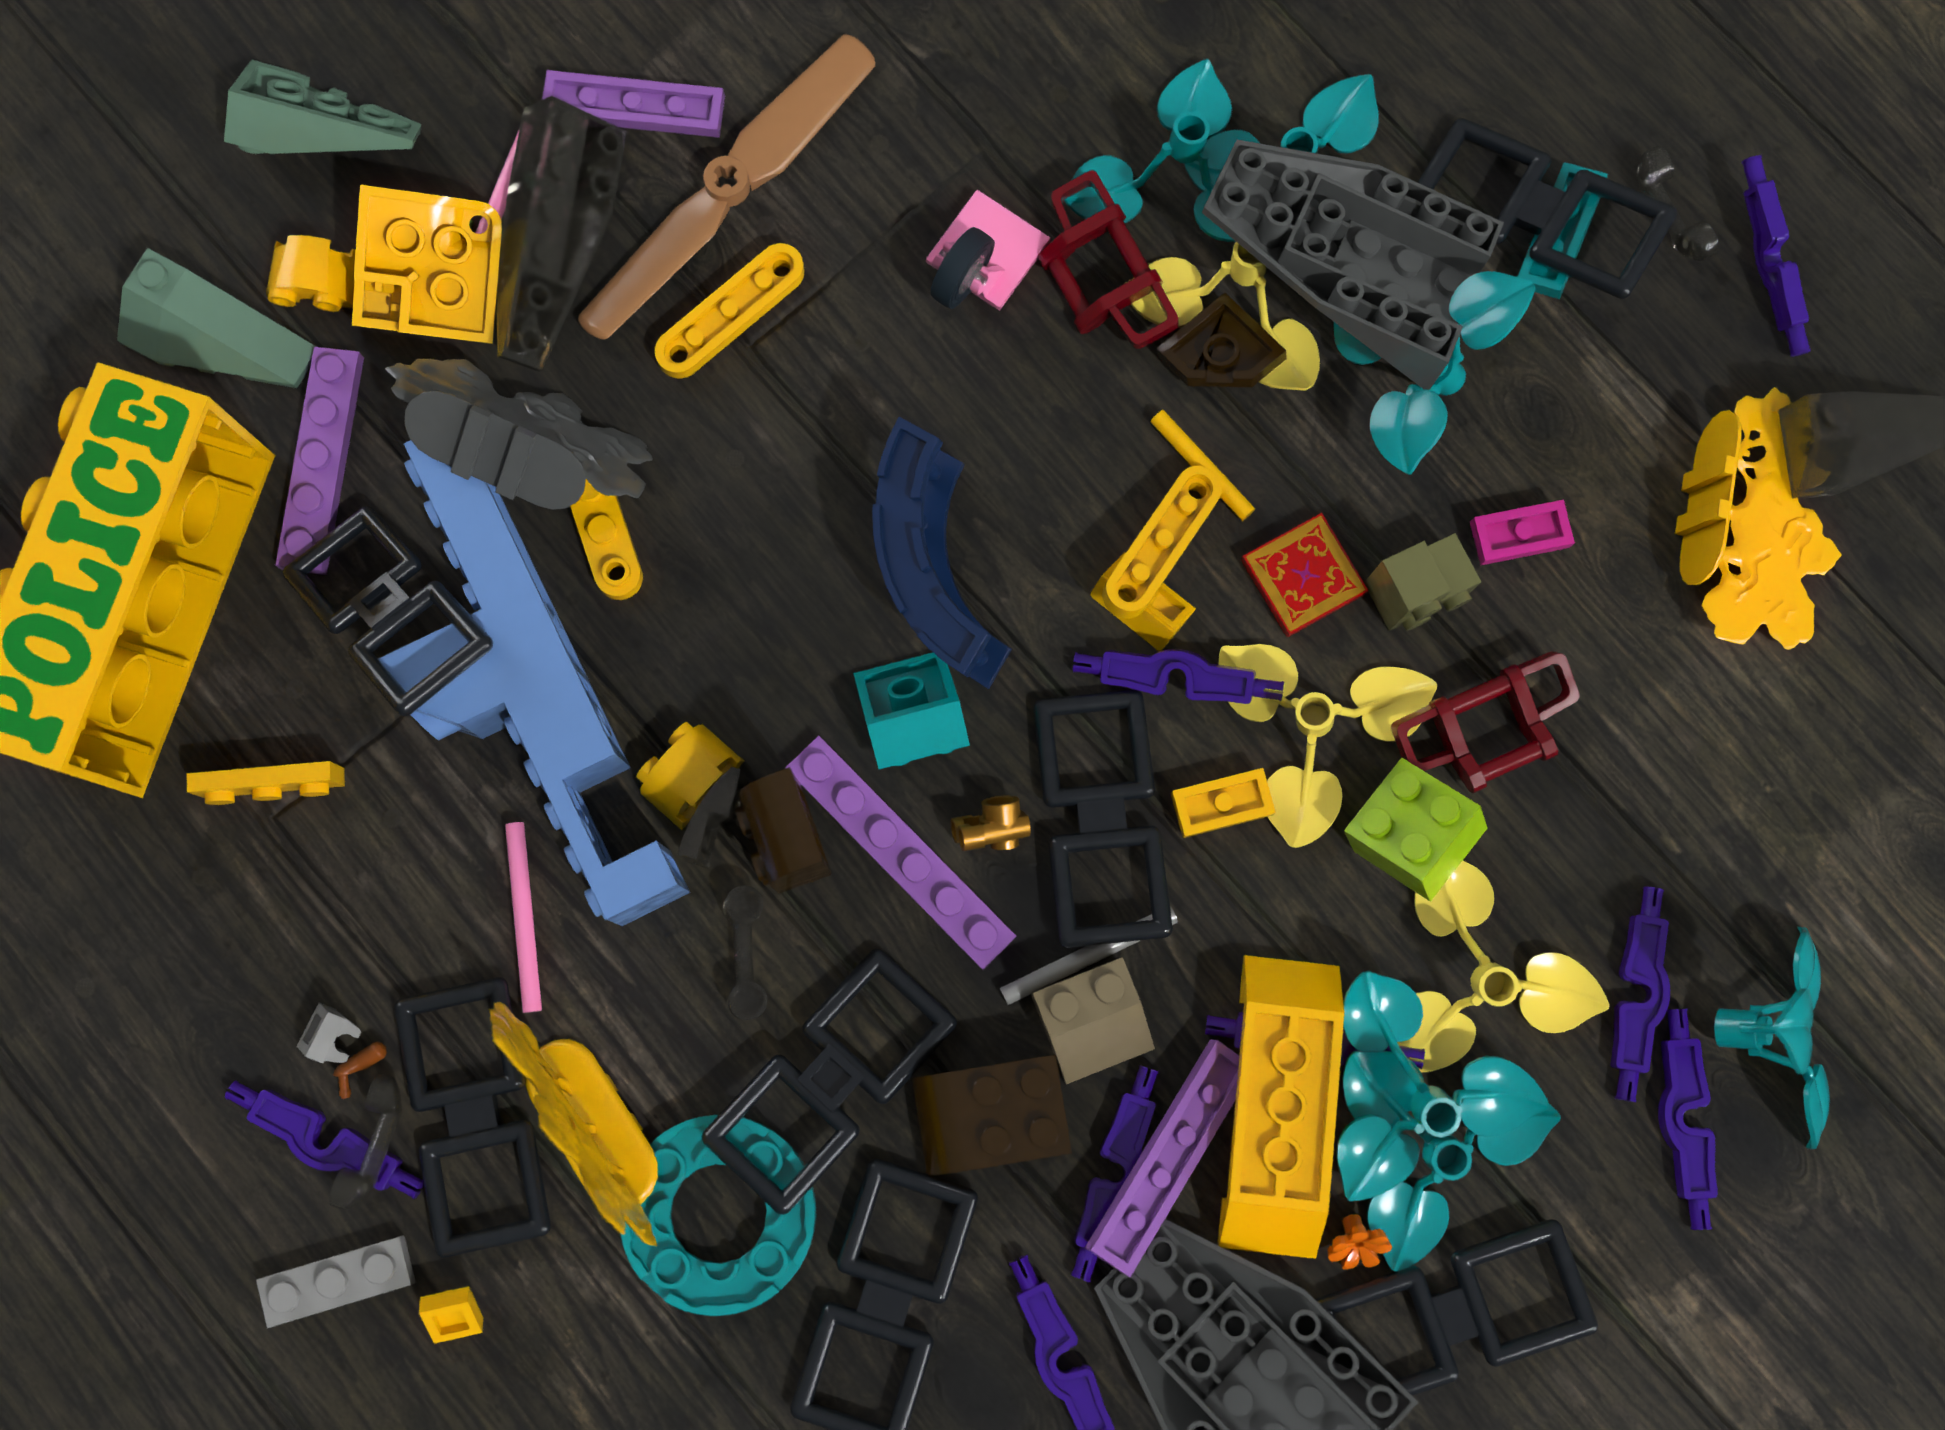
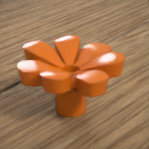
M1352 1214L1342 1220L1345 1235L1335 1237L1332 1240V1245L1327 1249L1328 1260L1331 1262L1341 1260L1342 1269L1347 1270L1356 1267L1359 1260H1362L1363 1265L1368 1268L1378 1265L1380 1260L1377 1253L1383 1254L1391 1251L1392 1245L1383 1230H1366L1361 1217Z

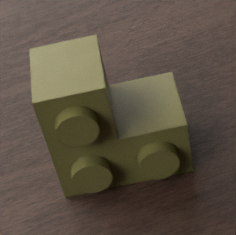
M1456 533L1429 546H1427L1425 541L1420 542L1382 560L1364 583L1388 630L1391 631L1403 625L1405 630L1409 631L1431 619L1430 616L1441 610L1443 605L1446 611L1449 612L1471 601L1470 592L1481 583V580Z

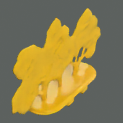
M1774 387L1764 398L1743 397L1737 401L1735 413L1730 410L1721 411L1705 427L1696 448L1693 470L1683 475L1681 491L1689 493L1687 512L1677 517L1675 534L1683 536L1679 571L1685 583L1688 585H1699L1708 580L1718 567L1722 572L1719 585L1705 595L1702 603L1707 618L1715 625L1714 634L1716 638L1744 645L1761 624H1766L1769 634L1781 643L1784 649L1790 650L1795 648L1799 642L1805 644L1814 634L1815 605L1808 597L1801 578L1806 574H1820L1824 576L1835 565L1842 554L1830 538L1824 537L1822 533L1823 524L1813 509L1801 507L1798 501V493L1807 487H1813L1824 479L1834 464L1835 456L1827 442L1818 435L1816 424L1810 419L1808 413L1792 408L1788 395L1781 393ZM1741 429L1743 430V433H1744V435H1745V437H1744V439L1742 440V442H1741ZM1753 430L1760 433V437L1755 440L1749 439L1750 432ZM1761 445L1765 447V456L1759 461L1747 462L1742 458L1743 456H1750V451L1748 450L1750 448ZM1738 468L1746 481L1747 491L1744 501L1736 506L1732 505ZM1753 468L1756 478L1752 479L1749 477L1745 469ZM1731 521L1730 526L1734 536L1733 546L1726 547L1729 522ZM1728 563L1740 567L1741 573L1739 575L1732 574L1729 571Z
M494 1003L493 1010L490 1009L493 1042L505 1054L512 1065L526 1077L525 1086L530 1100L539 1113L538 1121L541 1130L558 1150L563 1152L605 1221L609 1222L623 1235H625L627 1223L643 1243L657 1246L650 1220L640 1205L649 1197L658 1179V1162L653 1148L642 1133L641 1125L634 1114L629 1112L618 1095V1089L610 1076L603 1071L591 1051L580 1042L572 1039H557L541 1046L539 1049L538 1041L529 1026L518 1020L504 1003Z

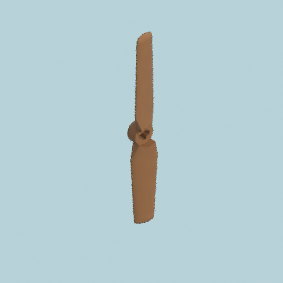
M847 34L842 35L740 132L728 156L717 157L708 163L703 176L705 187L675 207L579 314L578 321L581 327L596 338H609L715 235L730 210L729 207L743 202L750 192V186L753 191L782 173L875 67L876 62L869 49L857 38ZM734 175L736 184L733 187L729 184H724L720 188L718 178L723 176L729 179Z

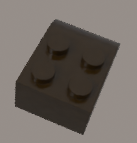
M790 767L762 777L739 791L743 806L735 809L744 836H747L749 841L755 840L758 852L750 855L757 877L760 882H763L764 886L770 884L776 892L782 893L832 875L803 788Z
M1056 1055L912 1078L927 1175L963 1172L1072 1153Z

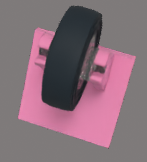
M976 190L926 258V263L938 270L931 286L930 295L943 306L953 309L972 292L1000 311L1038 259L1039 253L1049 244L1050 237L979 190Z

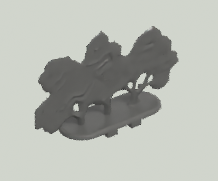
M431 358L416 359L411 365L396 363L385 368L396 379L391 390L398 399L408 403L405 410L404 425L409 438L420 451L439 462L451 466V473L467 480L473 476L497 487L496 493L511 500L517 496L537 506L552 510L564 509L578 502L585 490L586 479L598 492L605 496H622L626 494L633 498H639L644 491L646 483L627 466V463L641 464L646 461H652L653 457L646 450V444L635 436L611 427L601 428L584 425L580 421L583 411L564 393H548L546 396H540L534 392L516 393L514 398L500 396L493 388L489 377L466 359H447L444 361Z

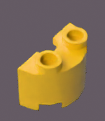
M289 235L286 245L276 241L266 291L268 301L279 306L294 307L296 302L300 303V299H312V304L315 307L332 312L340 311L341 307L353 308L356 250L352 249L350 253L331 250V240L307 235Z
M688 722L680 725L671 735L668 743L672 746L660 759L655 756L649 759L636 775V778L643 783L640 788V794L680 830H683L694 815L697 814L700 809L699 806H704V799L719 781L726 778L723 782L724 784L744 762L741 757L706 726L699 724L693 727Z

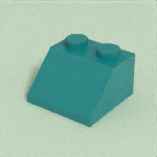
M933 652L853 673L878 769L902 766L913 760L936 754H947L955 749L970 745L960 700L948 664L943 662Z

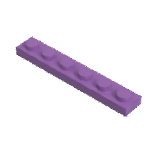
M820 736L815 738L785 767V769L789 767L792 769L800 785L982 970L1016 938V935Z

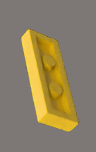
M331 761L187 773V792L205 798V804L209 805L235 803V796L252 794V800L282 799V792L299 790L300 796L329 795V788L345 786L344 768Z

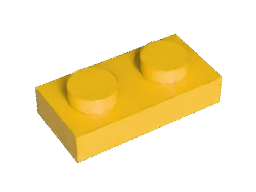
M1263 768L1171 792L1183 838L1261 819L1276 813Z

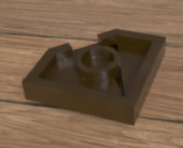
M1223 293L1157 348L1158 358L1187 386L1253 387L1286 360V350L1226 293Z

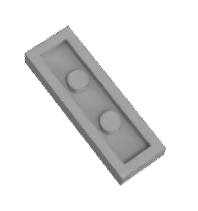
M404 1235L256 1280L267 1328L416 1283Z

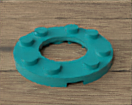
M718 1115L702 1116L684 1121L663 1132L650 1144L658 1162V1179L652 1193L640 1206L650 1220L657 1246L643 1243L627 1223L625 1235L620 1233L627 1258L640 1280L643 1279L668 1304L683 1311L707 1316H723L747 1311L777 1294L793 1278L806 1258L811 1246L816 1223V1201L812 1186L794 1208L785 1215L776 1213L765 1202L767 1212L764 1231L755 1247L741 1258L724 1263L703 1261L686 1251L675 1236L671 1219L673 1199L682 1182L696 1170L715 1164L726 1165L704 1145L701 1138L703 1131ZM743 1117L725 1136L781 1190L805 1166L794 1148L782 1136L764 1124Z

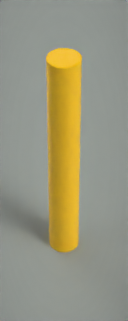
M1161 410L1152 418L1151 424L1191 467L1203 466L1216 473L1222 484L1220 498L1241 521H1244L1254 512L1256 508L1164 410Z

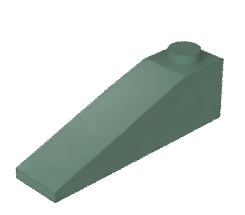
M255 60L249 62L228 90L224 142L238 145V148L242 151L252 154L264 152L280 154L412 149L421 131L420 123L374 104H364L358 107L350 103L346 92L336 88L329 89V92L320 91L309 86L310 77Z
M149 248L146 249L122 287L117 341L157 364L171 367L180 365L197 368L200 372L215 374V372L242 376L246 380L298 388L310 369L315 345L188 269Z

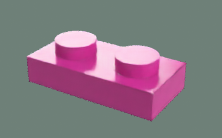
M1564 500L1477 516L1470 521L1480 565L1567 549L1575 544Z

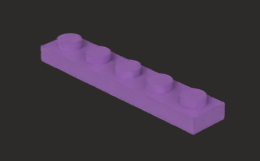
M314 347L275 565L281 570H284L289 563L335 529L364 357L358 351ZM330 557L309 573L327 575Z
M1209 1040L1085 1247L1088 1251L1128 1277H1131L1236 1100L1239 1055L1218 1040Z

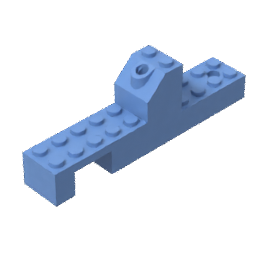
M411 440L404 443L411 458L404 462L406 470L417 488L421 486L426 497L429 499L423 505L431 522L436 528L440 527L447 540H449L443 543L445 553L455 569L459 568L465 579L469 581L462 585L463 591L475 611L479 609V611L471 614V616L493 640V647L487 654L410 715L437 740H441L457 731L484 739L507 728L516 745L521 743L530 759L524 761V766L535 787L541 786L550 802L544 804L546 814L556 830L561 829L570 842V845L564 847L568 861L576 873L582 872L591 887L585 890L584 893L596 917L602 915L605 920L624 926L691 893L671 851L658 841L648 844L614 862L610 857L580 792L631 767L501 495L495 492L497 487L473 476L467 480L451 473V466L429 457L420 451ZM450 624L378 660L407 692L465 646L468 641L453 624Z

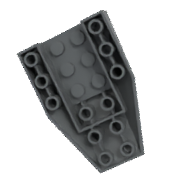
M1236 140L1202 211L1207 218L1316 309L1421 388L1430 390L1449 363L1463 326L1458 325L1449 313L1451 297L1464 280L1481 272L1492 255L1504 222L1378 164L1243 140Z
M1167 1219L1163 1221L1131 1277L1113 1268L1094 1288L1162 1430H1394L1418 1404V1401L1305 1289Z

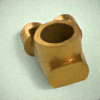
M995 796L983 800V815L973 817L972 815L951 818L952 836L956 844L960 843L962 851L984 848L985 845L991 844V848L994 850L1013 849L1019 846V838L1031 835L1029 817L1020 810L1019 798L1016 796Z

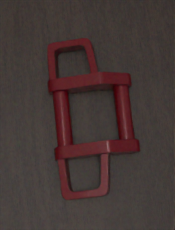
M1093 170L1087 171L1055 189L1051 194L1052 203L1064 232L1039 253L1038 259L1045 270L1049 269L1076 316L1074 323L1080 334H1086L1094 330L1109 317H1112L1130 344L1136 349H1141L1176 330L1179 324L1178 315L1161 286L1163 281L1156 269H1150L1124 223L1126 216L1119 204L1114 203L1098 174ZM1086 187L1094 188L1105 209L1072 227L1063 207V201ZM1109 232L1134 279L1103 295L1090 305L1065 260L1077 248ZM1153 292L1167 319L1145 333L1138 334L1132 329L1119 310Z
M1551 651L1519 665H1510L1500 670V676L1447 699L1441 696L1430 701L1429 705L1393 722L1391 731L1403 759L1423 771L1451 763L1468 791L1476 793L1486 788V782L1539 758L1542 761H1546L1557 756L1558 749L1555 740L1542 721L1578 701L1580 694L1566 656L1562 653ZM1553 664L1562 691L1558 697L1536 709L1524 676ZM1506 693L1517 724L1529 743L1478 765L1468 750L1456 715ZM1433 718L1445 751L1417 760L1407 736L1408 731L1412 727Z

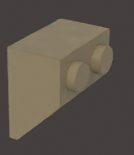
M1123 957L1031 994L1066 1084L1155 1049L1141 1001Z

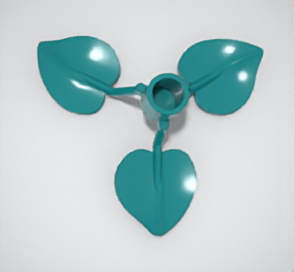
M1202 60L1182 71L1161 93L1157 105V115L1161 125L1171 131L1169 142L1163 143L1161 151L1139 178L1133 180V172L1130 166L1123 160L1113 156H1099L1087 161L1077 170L1072 178L1073 180L1090 170L1095 171L1114 203L1119 204L1126 216L1124 223L1132 220L1141 211L1142 198L1136 189L1142 187L1164 159L1171 155L1180 163L1199 162L1202 184L1207 189L1196 198L1194 204V215L1199 227L1204 233L1216 240L1236 242L1202 213L1215 186L1209 174V153L1204 148L1208 138L1217 135L1226 128L1232 112L1228 93L1217 78L1210 60ZM1086 187L1064 200L1068 207L1083 219H1087L1105 209L1092 187Z
M1367 74L1347 78L1319 92L1305 109L1303 127H1295L1287 131L1282 138L1281 147L1318 154V148L1325 147L1327 143L1333 150L1339 153H1352L1368 145L1376 134L1379 121L1372 75ZM1228 130L1218 133L1207 140L1204 150L1209 153L1208 168L1210 179L1213 183H1215L1236 140L1260 143L1253 135L1243 130ZM1195 161L1184 164L1194 184L1202 192L1206 191L1207 189L1202 184L1199 162Z
M1495 271L1476 273L1464 280L1456 288L1449 303L1451 317L1458 325L1463 326L1460 335L1464 343L1469 348L1478 350L1494 346L1503 340L1525 314L1533 298L1536 286L1530 280ZM1334 322L1336 346L1347 360L1355 364L1365 365L1374 363L1382 358ZM1460 335L1449 363L1430 390L1423 389L1417 384H1410L1407 387L1406 394L1398 391L1385 393L1375 404L1371 413L1370 431L1376 447L1387 461L1405 474L1411 475L1421 459L1436 445L1444 432L1448 413L1446 405L1438 395L1454 394L1465 382L1466 372L1459 363L1464 359V355L1460 352Z
M1797 927L1800 936L1793 959V975L1796 988L1793 996L1789 1000L1763 1006L1750 1005L1749 1010L1719 1008L1715 1017L1714 1032L1718 1047L1748 1049L1749 1056L1763 1057L1792 1068L1797 1074H1802L1806 1083L1803 1091L1804 1110L1810 1133V1140L1806 1148L1816 1149L1827 1122L1830 1104L1829 1085L1823 1065L1815 1064L1813 1068L1809 1065L1812 1055L1811 1027L1813 1023V1010L1818 1001L1821 988V967L1817 950L1806 927ZM1782 1011L1774 1024L1770 1016H1764L1765 1014ZM1773 1034H1775L1783 1043L1789 1058L1763 1048V1045L1770 1046Z
M1372 971L1360 973L1350 985L1343 1001V1029L1347 1039L1358 1051H1384L1389 1046L1418 1091L1413 1095L1410 1104L1412 1115L1415 1118L1414 1121H1398L1392 1127L1385 1118L1379 1115H1366L1353 1120L1342 1131L1337 1143L1336 1157L1344 1195L1349 1201L1365 1200L1381 1195L1402 1183L1413 1172L1419 1160L1420 1148L1412 1136L1402 1132L1404 1130H1414L1417 1134H1421L1426 1130L1433 1136L1445 1137L1455 1132L1462 1120L1464 1125L1474 1134L1489 1138L1499 1137L1516 1130L1531 1117L1549 1108V1102L1537 1082L1515 1063L1497 1056H1484L1469 1062L1462 1071V1085L1464 1089L1455 1090L1452 1099L1441 1088L1427 1086L1397 1043L1414 1037L1421 1026L1423 1008L1417 994L1402 981Z
M1354 1051L1351 1053L1344 1066L1342 1088L1346 1105L1353 1118L1379 1115L1385 1118L1392 1127L1400 1119L1403 1121H1414L1415 1119L1408 1112L1411 1111V1099L1418 1090L1393 1052ZM1408 1059L1424 1081V1078L1419 1068L1415 1065V1063ZM1549 1104L1548 1109L1534 1115L1516 1130L1499 1137H1482L1474 1134L1470 1129L1466 1130L1462 1142L1452 1135L1436 1137L1429 1134L1426 1130L1418 1134L1425 1141L1422 1156L1426 1165L1432 1170V1173L1418 1179L1414 1188L1408 1183L1402 1182L1391 1190L1371 1198L1367 1207L1369 1230H1383L1392 1245L1391 1251L1383 1253L1388 1266L1393 1271L1398 1272L1414 1265L1424 1258L1443 1237L1449 1222L1447 1200L1436 1191L1423 1189L1434 1182L1437 1184L1441 1183L1443 1178L1446 1180H1458L1468 1173L1472 1164L1471 1153L1474 1150L1472 1142L1475 1135H1477L1476 1144L1478 1150L1488 1160L1499 1165H1516L1530 1158L1539 1149L1548 1133L1560 1121L1561 1115Z

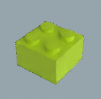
M1401 758L1345 828L1344 832L1356 854L1431 902L1488 827L1480 805Z

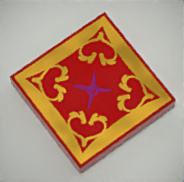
M1322 513L1261 545L1241 558L1247 572L1287 638L1366 595L1369 591Z

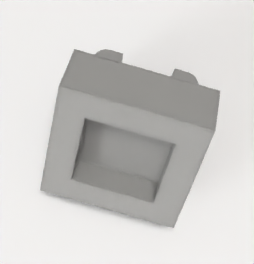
M318 1003L297 1044V1048L305 1057L320 1063H324V1061L344 1063L349 1055L335 1047L334 1041L336 1037L349 1034L352 1037L359 1038L361 1031L336 1009Z

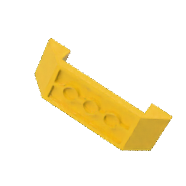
M1244 955L1239 1003L1244 1004L1230 1169L1227 1198L1222 1197L1218 1246L1226 1249L1316 1259L1329 1212L1344 1025L1340 966Z

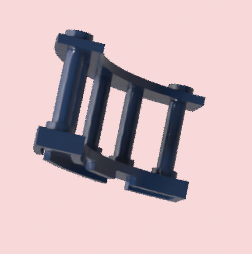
M898 417L887 439L879 462L876 504H873L872 509L873 537L885 585L895 606L903 614L924 645L943 662L989 689L1012 649L996 639L973 616L955 584L947 553L946 527L949 505L956 482L965 464L941 451L940 448L943 442L938 437Z

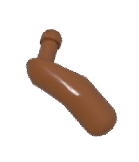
M373 1042L336 1067L333 1076H338L339 1096L341 1099L351 1097L349 1074L370 1068L385 1058L387 1048L382 1042Z

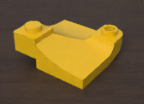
M360 185L352 326L493 344L502 222L496 209L488 203ZM480 215L487 220L488 227L484 233L477 234L470 229L469 222L472 217Z

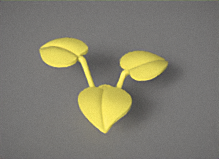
M1235 242L1231 261L1222 262L1221 269L1203 287H1200V272L1185 259L1168 257L1149 264L1150 269H1156L1163 281L1161 286L1178 315L1179 324L1177 328L1183 327L1203 311V303L1200 296L1208 295L1227 274H1230L1232 279L1241 286L1254 285L1257 291L1261 327L1286 350V360L1259 382L1277 389L1307 390L1313 387L1320 367L1319 350L1314 336L1307 327L1294 319L1282 320L1273 329L1271 328L1265 293L1266 279L1264 278L1267 267L1240 244ZM1153 292L1131 304L1142 317L1156 325L1163 323L1167 319Z
M1254 644L1245 646L1225 645L1221 647L1219 652L1218 665L1253 669L1256 672L1255 678L1284 681L1282 701L1253 697L1250 704L1228 702L1237 714L1250 721L1265 722L1274 716L1280 704L1284 708L1296 710L1297 727L1304 735L1308 736L1304 771L1295 766H1286L1277 770L1267 780L1276 811L1274 815L1268 816V819L1286 843L1293 848L1303 847L1320 838L1332 826L1342 806V788L1338 778L1327 771L1313 772L1317 737L1324 736L1331 730L1334 724V716L1341 715L1351 718L1362 716L1363 728L1371 737L1385 742H1396L1391 731L1392 723L1429 705L1437 690V683L1433 679L1417 671L1400 667H1378L1365 671L1352 683L1350 695L1354 704L1358 707L1356 709L1342 707L1339 703L1333 704L1329 697L1318 692L1308 693L1301 699L1293 698L1288 700L1286 697L1291 695L1297 687L1298 672L1295 662L1285 651L1271 645ZM1421 723L1409 729L1407 736L1412 735Z
M1465 861L1460 863L1431 902L1416 892L1414 894L1415 911L1423 927L1431 934L1441 937L1458 930L1460 937L1479 962V966L1471 976V987L1474 994L1456 1001L1452 1006L1449 1000L1439 992L1423 991L1416 993L1423 1008L1421 1026L1414 1037L1397 1043L1399 1046L1425 1049L1423 1068L1419 1069L1421 1073L1447 1067L1460 1060L1471 1049L1476 1036V1027L1470 1018L1459 1013L1465 1007L1479 1006L1483 1001L1494 1006H1505L1511 1003L1516 998L1518 992L1524 989L1519 998L1520 1011L1531 1026L1546 1033H1561L1571 1030L1591 1017L1609 1009L1607 997L1597 980L1584 966L1569 956L1555 952H1546L1533 956L1526 965V981L1518 980L1511 970L1497 963L1490 962L1489 957L1483 953L1471 937L1466 926H1478L1487 920L1494 905V892L1484 873Z

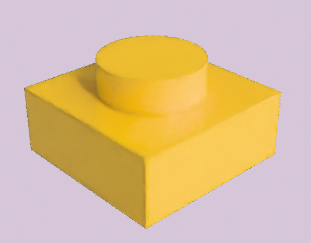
M469 1286L420 1297L419 1314L434 1344L482 1333L483 1316Z

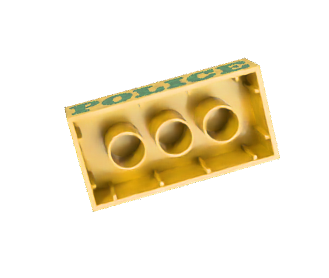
M97 362L87 388L78 387L74 389L62 405L58 420V431L60 438L65 443L51 477H41L29 488L21 510L22 525L28 534L14 568H5L0 571V753L143 798L275 455L210 397Z

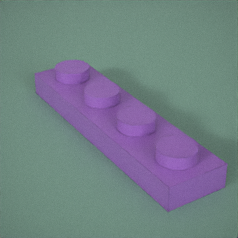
M547 70L541 114L544 120L719 138L725 94L723 88Z

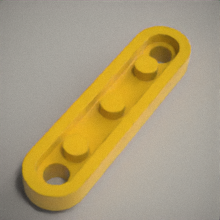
M784 243L773 244L767 247L667 330L655 345V357L661 370L666 375L678 379L693 375L797 288L804 277L803 260L798 250ZM779 267L790 269L789 273L783 277L774 274L775 270ZM677 352L688 354L683 362L678 363L672 360Z
M1192 466L1185 469L1177 478L1103 588V601L1111 613L1122 618H1133L1140 615L1146 609L1221 497L1222 484L1219 477L1212 470L1203 466ZM1189 491H1197L1202 498H1194L1190 495ZM1118 593H1129L1133 601L1127 602L1122 600Z
M586 479L583 494L578 502L570 507L594 580L602 593L614 600L628 599L640 589L643 582V573L617 496L603 495ZM615 567H623L625 569L623 577L619 580L609 578L610 571Z

